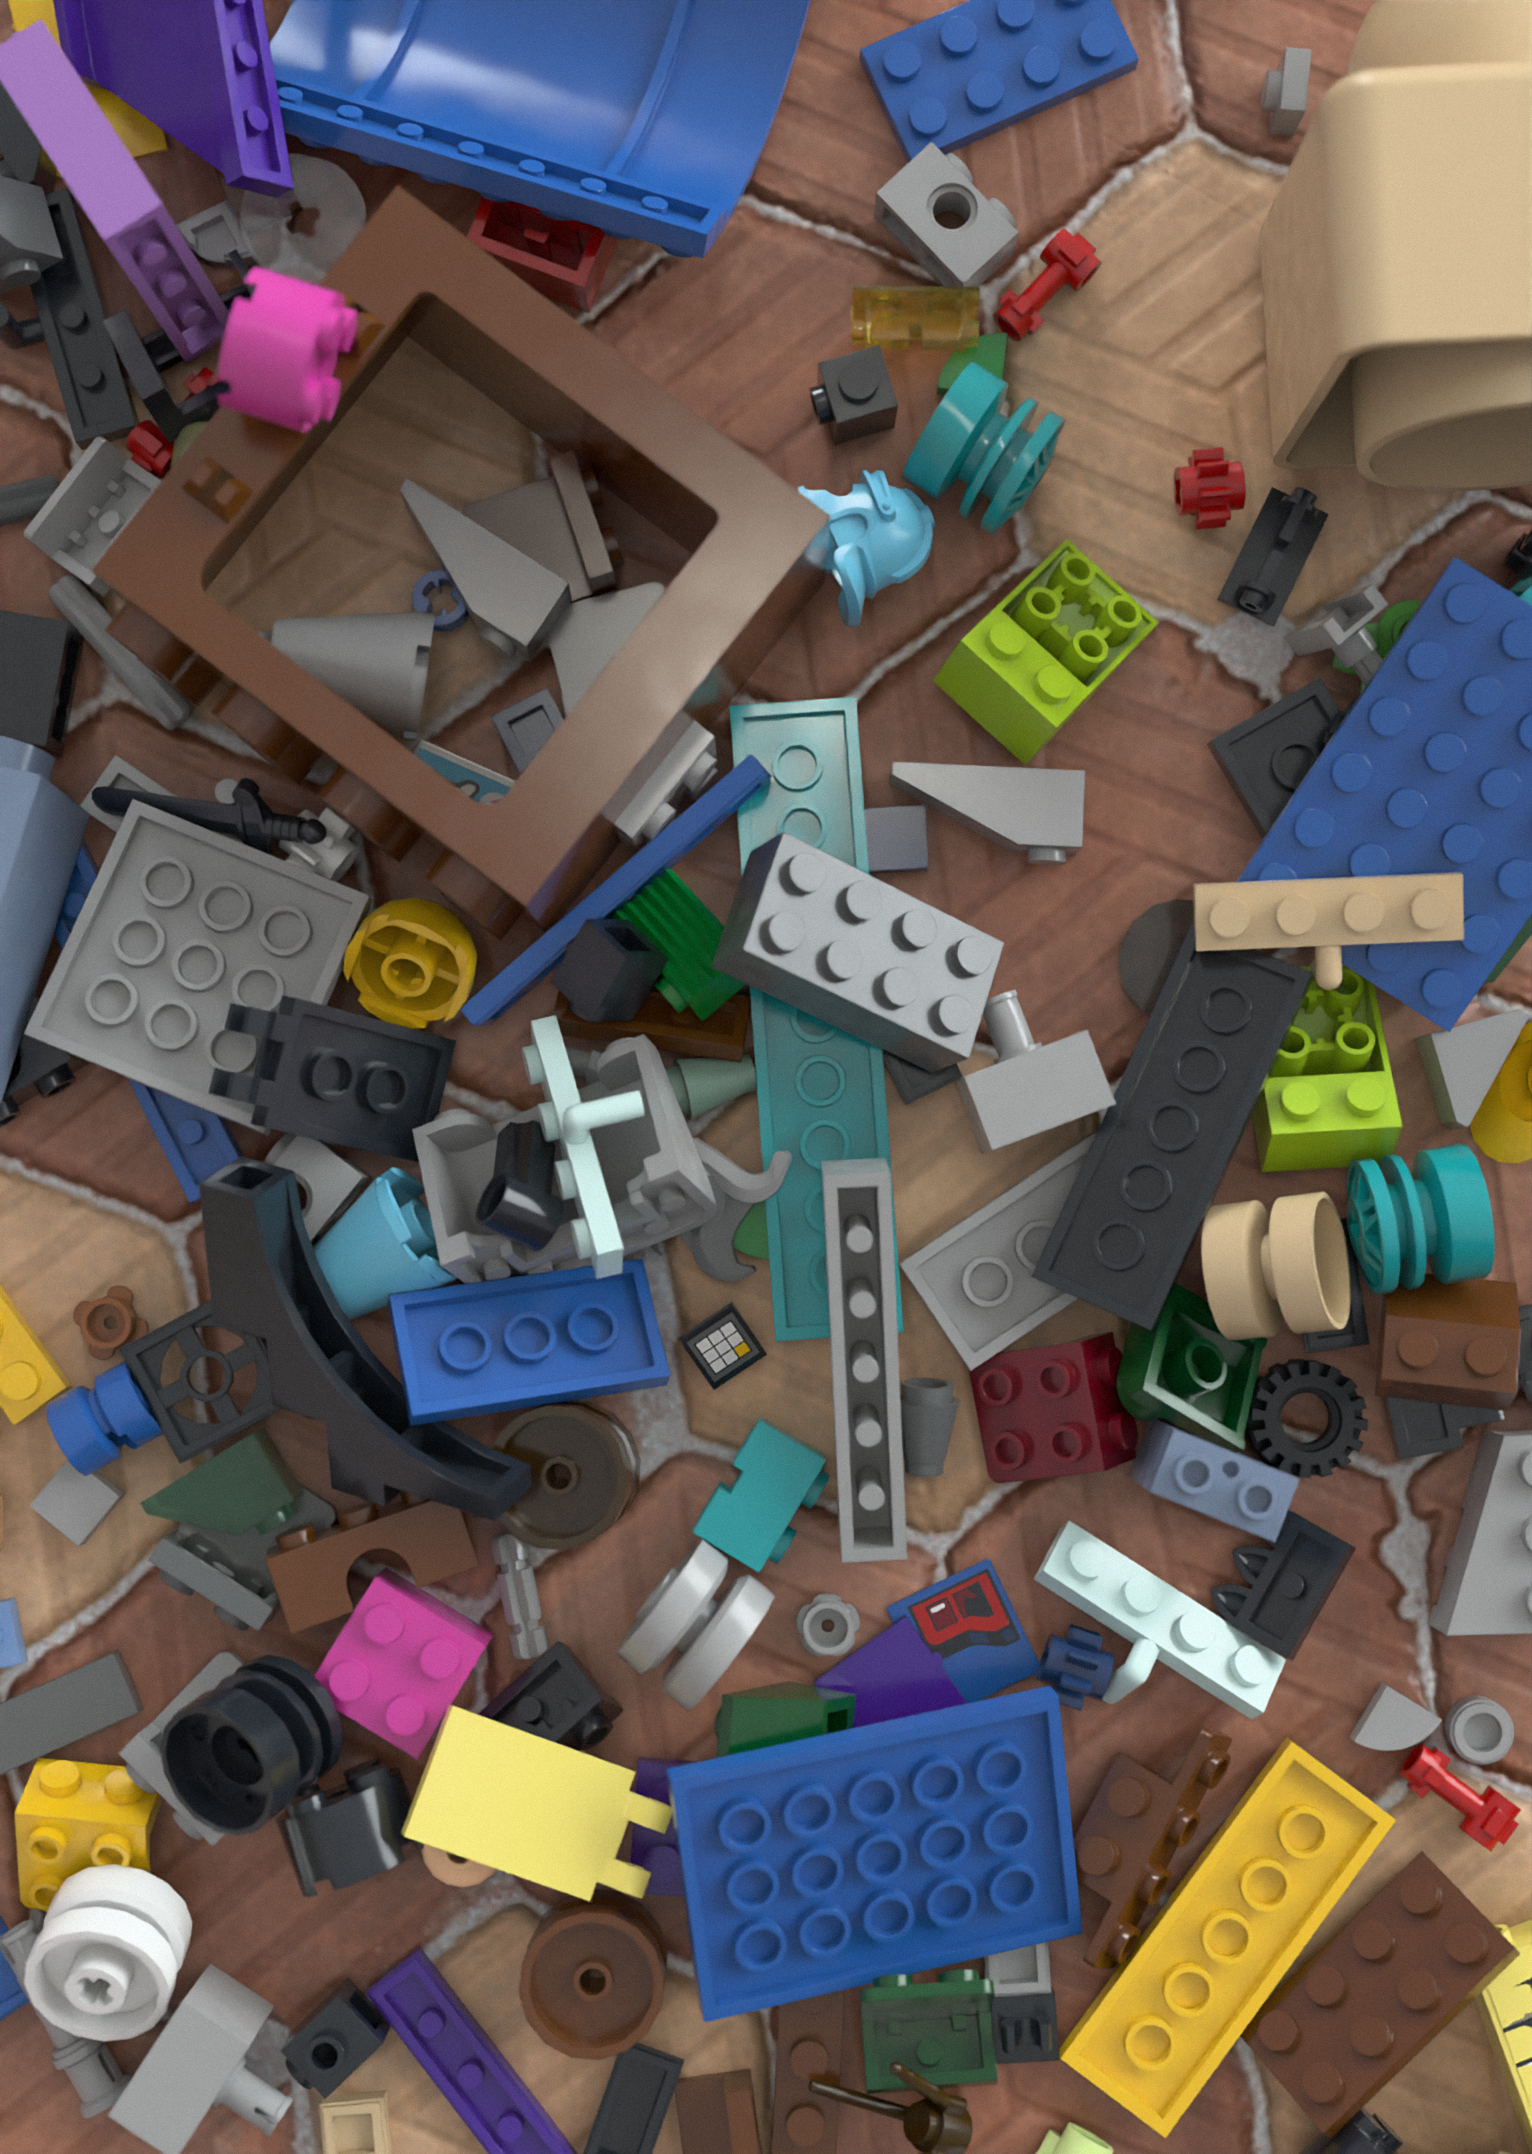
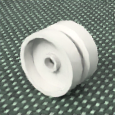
M113 1864L88 1867L68 1877L52 1899L44 1918L43 1930L36 1938L26 1962L24 1985L33 2006L50 2023L78 2037L99 2041L131 2039L152 2029L167 2011L175 1987L177 1972L182 1967L190 1944L193 1922L185 1901L167 1882L142 1869Z

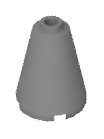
M419 611L275 619L273 631L260 630L259 635L383 731L402 739L416 741L435 613Z

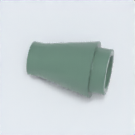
M748 1053L743 1054L742 1062L709 1057L679 1058L673 1060V1066L665 1068L683 1116L686 1115L688 1120H692L745 1093L757 1090L756 1071Z

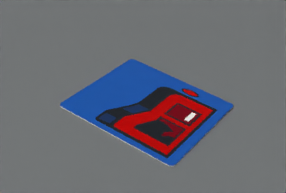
M988 1559L891 1604L887 1608L893 1623L906 1614L930 1650L942 1654L943 1663L941 1665L967 1700V1704L977 1702L1038 1671L1039 1661L993 1564Z

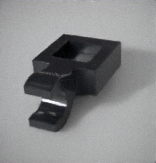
M1383 1397L1395 1457L1399 1460L1464 1448L1460 1428L1505 1420L1503 1410Z

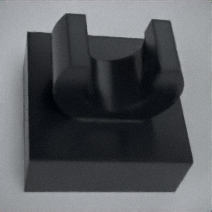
M1051 1987L1052 1994L994 1997L991 2019L996 2064L1059 2061L1056 2000L1053 1987Z

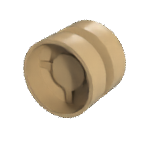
M1315 1192L1279 1197L1273 1204L1271 1216L1264 1205L1257 1200L1210 1207L1205 1216L1202 1231L1203 1275L1211 1312L1217 1327L1226 1339L1233 1341L1275 1336L1281 1329L1283 1317L1289 1328L1297 1334L1339 1330L1345 1327L1351 1305L1349 1257L1339 1214L1327 1193Z

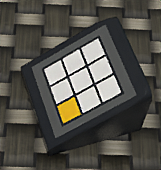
M732 1301L678 1337L687 1353L714 1390L767 1355Z

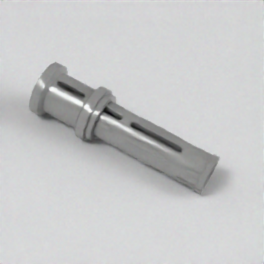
M31 1918L10 1929L0 1937V1950L6 1961L10 1964L17 1977V1981L38 2018L43 2023L55 2047L51 2052L53 2055L52 2063L57 2070H65L82 2100L78 2108L84 2119L90 2118L116 2104L131 2081L132 2076L130 2074H122L105 2044L106 2041L75 2036L50 2023L33 2006L24 1985L26 1962L40 1931L34 1919Z

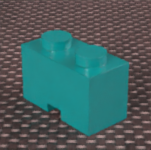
M762 1416L758 1417L733 1459V1465L741 1470L732 1487L721 1481L719 1482L692 1530L694 1534L758 1573L767 1559L775 1564L780 1562L797 1532L788 1526L790 1520L800 1504L810 1509L812 1508L830 1475L821 1470L826 1462V1457L823 1453Z

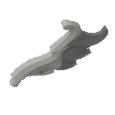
M565 1046L573 1074L585 1077V1083L589 1085L599 1081L595 1064L603 1051L593 1049L592 1053ZM692 1138L711 1184L718 1210L716 1215L707 1223L681 1233L679 1236L690 1247L697 1265L706 1274L717 1280L727 1282L743 1280L756 1272L757 1269L754 1265H745L738 1261L734 1251L736 1232L755 1203L771 1198L781 1189L787 1177L792 1155L788 1150H780L774 1154L768 1170L763 1173L754 1174L742 1169L721 1152L699 1138ZM665 1240L650 1246L660 1256L668 1253Z

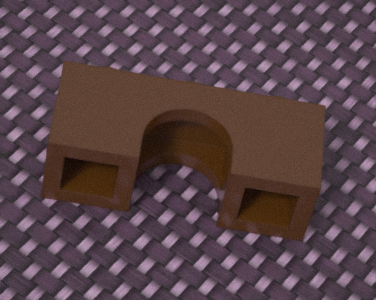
M402 1491L400 1493L401 1502L377 1510L374 1502L354 1506L338 1514L339 1524L315 1532L313 1524H305L275 1537L277 1546L267 1549L266 1562L290 1633L293 1634L354 1612V1599L347 1581V1574L352 1563L361 1554L369 1550L388 1549L402 1556L411 1569L417 1589L479 1567L461 1510Z

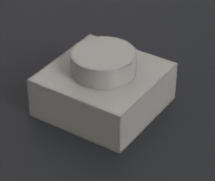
M1286 47L1276 71L1267 70L1261 96V110L1271 111L1270 135L1293 137L1306 111L1311 49Z

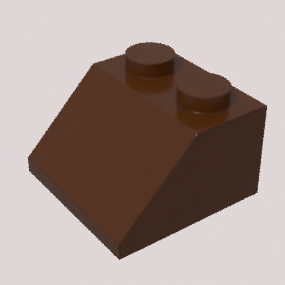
M1425 1273L1422 1285L1417 1289L1408 1290L1398 1281V1286L1393 1292L1384 1293L1382 1296L1375 1396L1507 1411L1517 1395L1521 1326L1516 1283L1475 1279L1443 1284L1437 1281L1433 1274Z

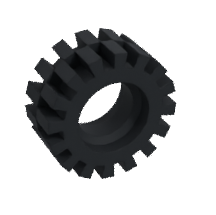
M1290 1359L1285 1364H1274L1267 1368L1270 1371L1267 1375L1256 1378V1388L1253 1392L1246 1424L1251 1437L1247 1439L1252 1448L1256 1449L1261 1454L1260 1457L1268 1464L1301 1478H1311V1475L1325 1477L1333 1474L1331 1469L1337 1466L1341 1468L1347 1466L1351 1462L1348 1456L1353 1450L1360 1451L1364 1443L1359 1440L1361 1430L1367 1431L1368 1419L1362 1418V1409L1367 1407L1364 1397L1358 1396L1355 1391L1358 1388L1351 1378L1343 1376L1341 1370L1313 1360ZM1301 1393L1315 1394L1324 1402L1328 1411V1424L1324 1433L1316 1440L1307 1443L1295 1442L1289 1438L1281 1423L1284 1405L1290 1398Z

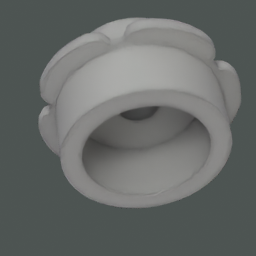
M822 1593L815 1596L813 1603L802 1606L796 1619V1628L803 1635L801 1640L803 1646L810 1653L820 1657L825 1655L840 1656L848 1652L855 1643L854 1633L860 1627L859 1615L854 1606L850 1603H843L841 1597L833 1593ZM830 1619L834 1622V1628L831 1631H825L822 1628L824 1620Z

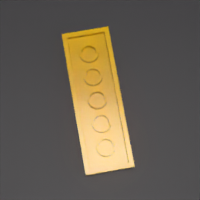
M1286 1737L1141 1935L1131 1956L1124 1963L1120 1964L1059 2048L1060 2059L1166 2138L1396 1820L1388 1812Z

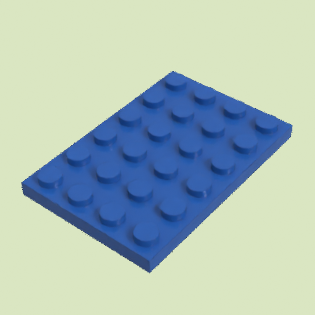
M1457 557L1450 559L1235 881L1462 873L1464 940L1342 945L1343 965L1448 1032L1452 1030L1532 914V606Z
M1051 1686L666 1769L699 2009L704 2022L870 1984L872 1979L880 1976L913 1974L1083 1933L1059 1696Z

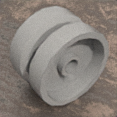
M703 1538L695 1544L675 1569L672 1567L650 1593L636 1614L637 1620L615 1653L616 1656L639 1674H644L654 1670L673 1648L677 1649V1654L663 1675L662 1692L687 1711L692 1709L722 1676L756 1630L775 1598V1594L750 1574L735 1579L717 1600L712 1598L727 1574L728 1557Z

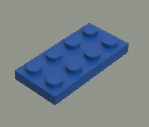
M970 0L860 49L859 60L907 163H909L930 142H933L944 155L1136 70L1139 58L1111 0Z
M643 1259L623 1261L622 1273L596 1279L593 1266L392 1294L388 1298L387 1306L410 1426L667 1386L670 1378Z

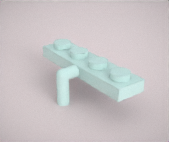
M556 1015L532 1020L531 1045L522 1047L523 1062L530 1085L541 1083L546 1102L538 1104L539 1119L546 1142L557 1140L563 1159L554 1162V1170L563 1200L574 1198L579 1219L570 1221L579 1259L591 1258L596 1279L622 1273L623 1245L589 1129L644 1116L640 1092L637 1090L581 1103Z
M1070 1520L1058 1530L1034 1580L1134 1644L1126 1662L1111 1674L1107 1690L1102 1698L1103 1701L1109 1704L1117 1703L1147 1680L1156 1659H1158L1249 1719L1253 1720L1264 1712L1286 1659Z

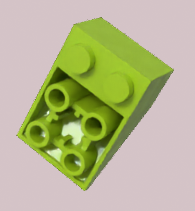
M1066 539L959 642L932 681L1026 766L1153 631L1159 622L1073 543Z
M1343 964L1342 981L1337 988L1325 990L1312 980L1252 1113L1261 1172L1349 1167L1352 1160L1363 1158L1373 1159L1379 1165L1384 1155L1393 1154L1403 1126L1375 987L1373 983ZM1302 966L1300 968L1309 971L1310 966Z

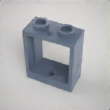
M1158 1419L1148 1423L1136 1454L1137 1458L1134 1459L1128 1477L1149 1492L1273 1542H1276L1300 1480L1270 1464L1240 1452L1234 1453L1193 1433Z

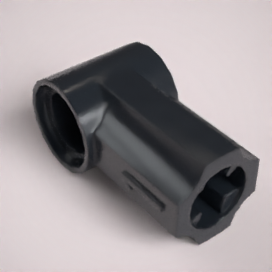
M534 1120L527 1123L510 1122L498 1133L493 1178L482 1192L476 1209V1221L479 1225L532 1251H540L550 1242L558 1229L563 1214L562 1200L551 1194L556 1145L552 1141L546 1142L541 1123Z

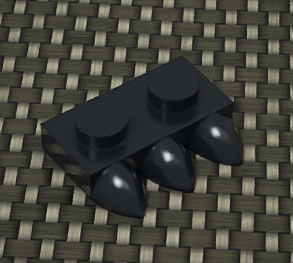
M1288 1510L1276 1542L1266 1539L1274 1547L1273 1551L1257 1546H1244L1232 1551L1234 1562L1239 1572L1253 1586L1252 1589L1241 1585L1226 1584L1212 1587L1210 1591L1217 1610L1226 1621L1283 1657L1293 1661L1356 1548L1295 1512Z

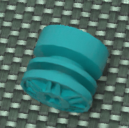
M970 362L950 387L923 430L905 465L902 479L935 500L942 498L957 480H960L968 486L962 497L958 514L965 519L969 518L984 497H987L991 500V503L979 528L994 536L1009 518L1023 509L1038 487L1054 459L1058 436L1066 419L1051 411L1032 434L1026 429L1037 410L1039 402L1030 397L1015 410L1010 418L1005 417L999 412L1005 401L1009 383L979 364Z
M1454 1144L1419 1150L1414 1157L1412 1176L1401 1156L1396 1154L1384 1155L1379 1166L1375 1160L1370 1158L1352 1160L1348 1167L1346 1180L1347 1225L1350 1241L1362 1276L1370 1291L1376 1295L1391 1293L1397 1288L1398 1281L1408 1290L1419 1288L1424 1282L1426 1261L1436 1280L1443 1284L1482 1279L1492 1272L1495 1257V1232L1492 1209L1484 1176L1477 1158L1469 1146Z

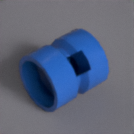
M125 1361L96 1376L94 1389L90 1390L81 1385L48 1402L46 1405V1415L53 1436L68 1461L84 1476L90 1475L121 1458L123 1445L126 1444L132 1449H137L164 1434Z

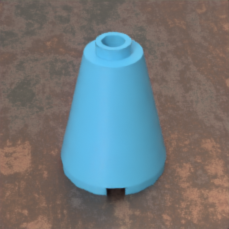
M392 1167L379 1175L313 1247L317 1262L340 1308L349 1321L387 1307L389 1295L434 1289L457 1279L456 1276L440 1266L430 1213L423 1202L417 1197L425 1192L424 1186L405 1170Z

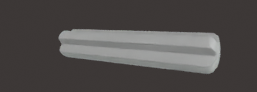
M68 574L50 588L48 592L49 599L166 729L175 730L188 720L193 713L192 706L179 692L136 659L137 656L105 631L114 618L74 575Z

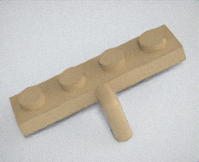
M1460 872L1193 884L1196 951L1315 946V960L1310 964L1309 971L1313 973V980L1325 990L1337 988L1342 981V945L1464 940L1463 874Z

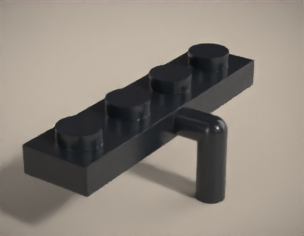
M64 188L44 194L63 259L42 271L40 279L30 284L39 316L18 322L3 304H0V340L6 347L13 350L46 341L75 443L81 450H84L98 436L105 438L109 442L128 437L133 428L139 424L121 358L102 322L109 317L77 206L69 189Z

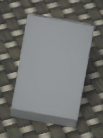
M1517 1009L1453 1027L1450 1032L1442 1030L1415 1038L1440 1124L1451 1130L1469 1127L1530 1015Z

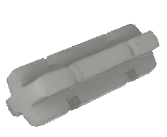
M510 1532L502 1533L492 1539L491 1548L495 1565L500 1564L501 1571L497 1574L506 1623L513 1627V1631L509 1634L512 1653L516 1659L535 1658L547 1651L548 1642L544 1625H539L538 1623L542 1612L533 1567L526 1563V1558L530 1556L528 1543L513 1536Z

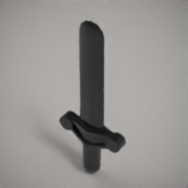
M248 778L241 779L232 792L236 805L106 786L96 787L92 791L94 804L105 813L125 817L132 799H135L210 831L240 835L243 844L269 855L272 852V839L297 843L304 841L307 844L314 845L322 842L327 835L325 825L316 819L306 820L305 817L273 813L259 795L260 788L258 784Z

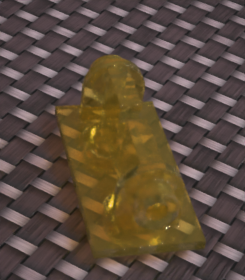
M853 285L852 345H864V349L880 345L881 349H909V340H921V350H958V353H965L966 346L978 347L979 320H977L980 287Z

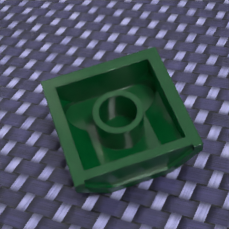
M1176 1283L1154 1332L1132 1322L1130 1323L1117 1375L1119 1398L1125 1409L1133 1417L1141 1421L1151 1422L1163 1417L1173 1424L1234 1453L1244 1450L1245 1446L1243 1437L1262 1350L1266 1347L1268 1339L1265 1337L1233 1341L1226 1339L1216 1325L1209 1303Z

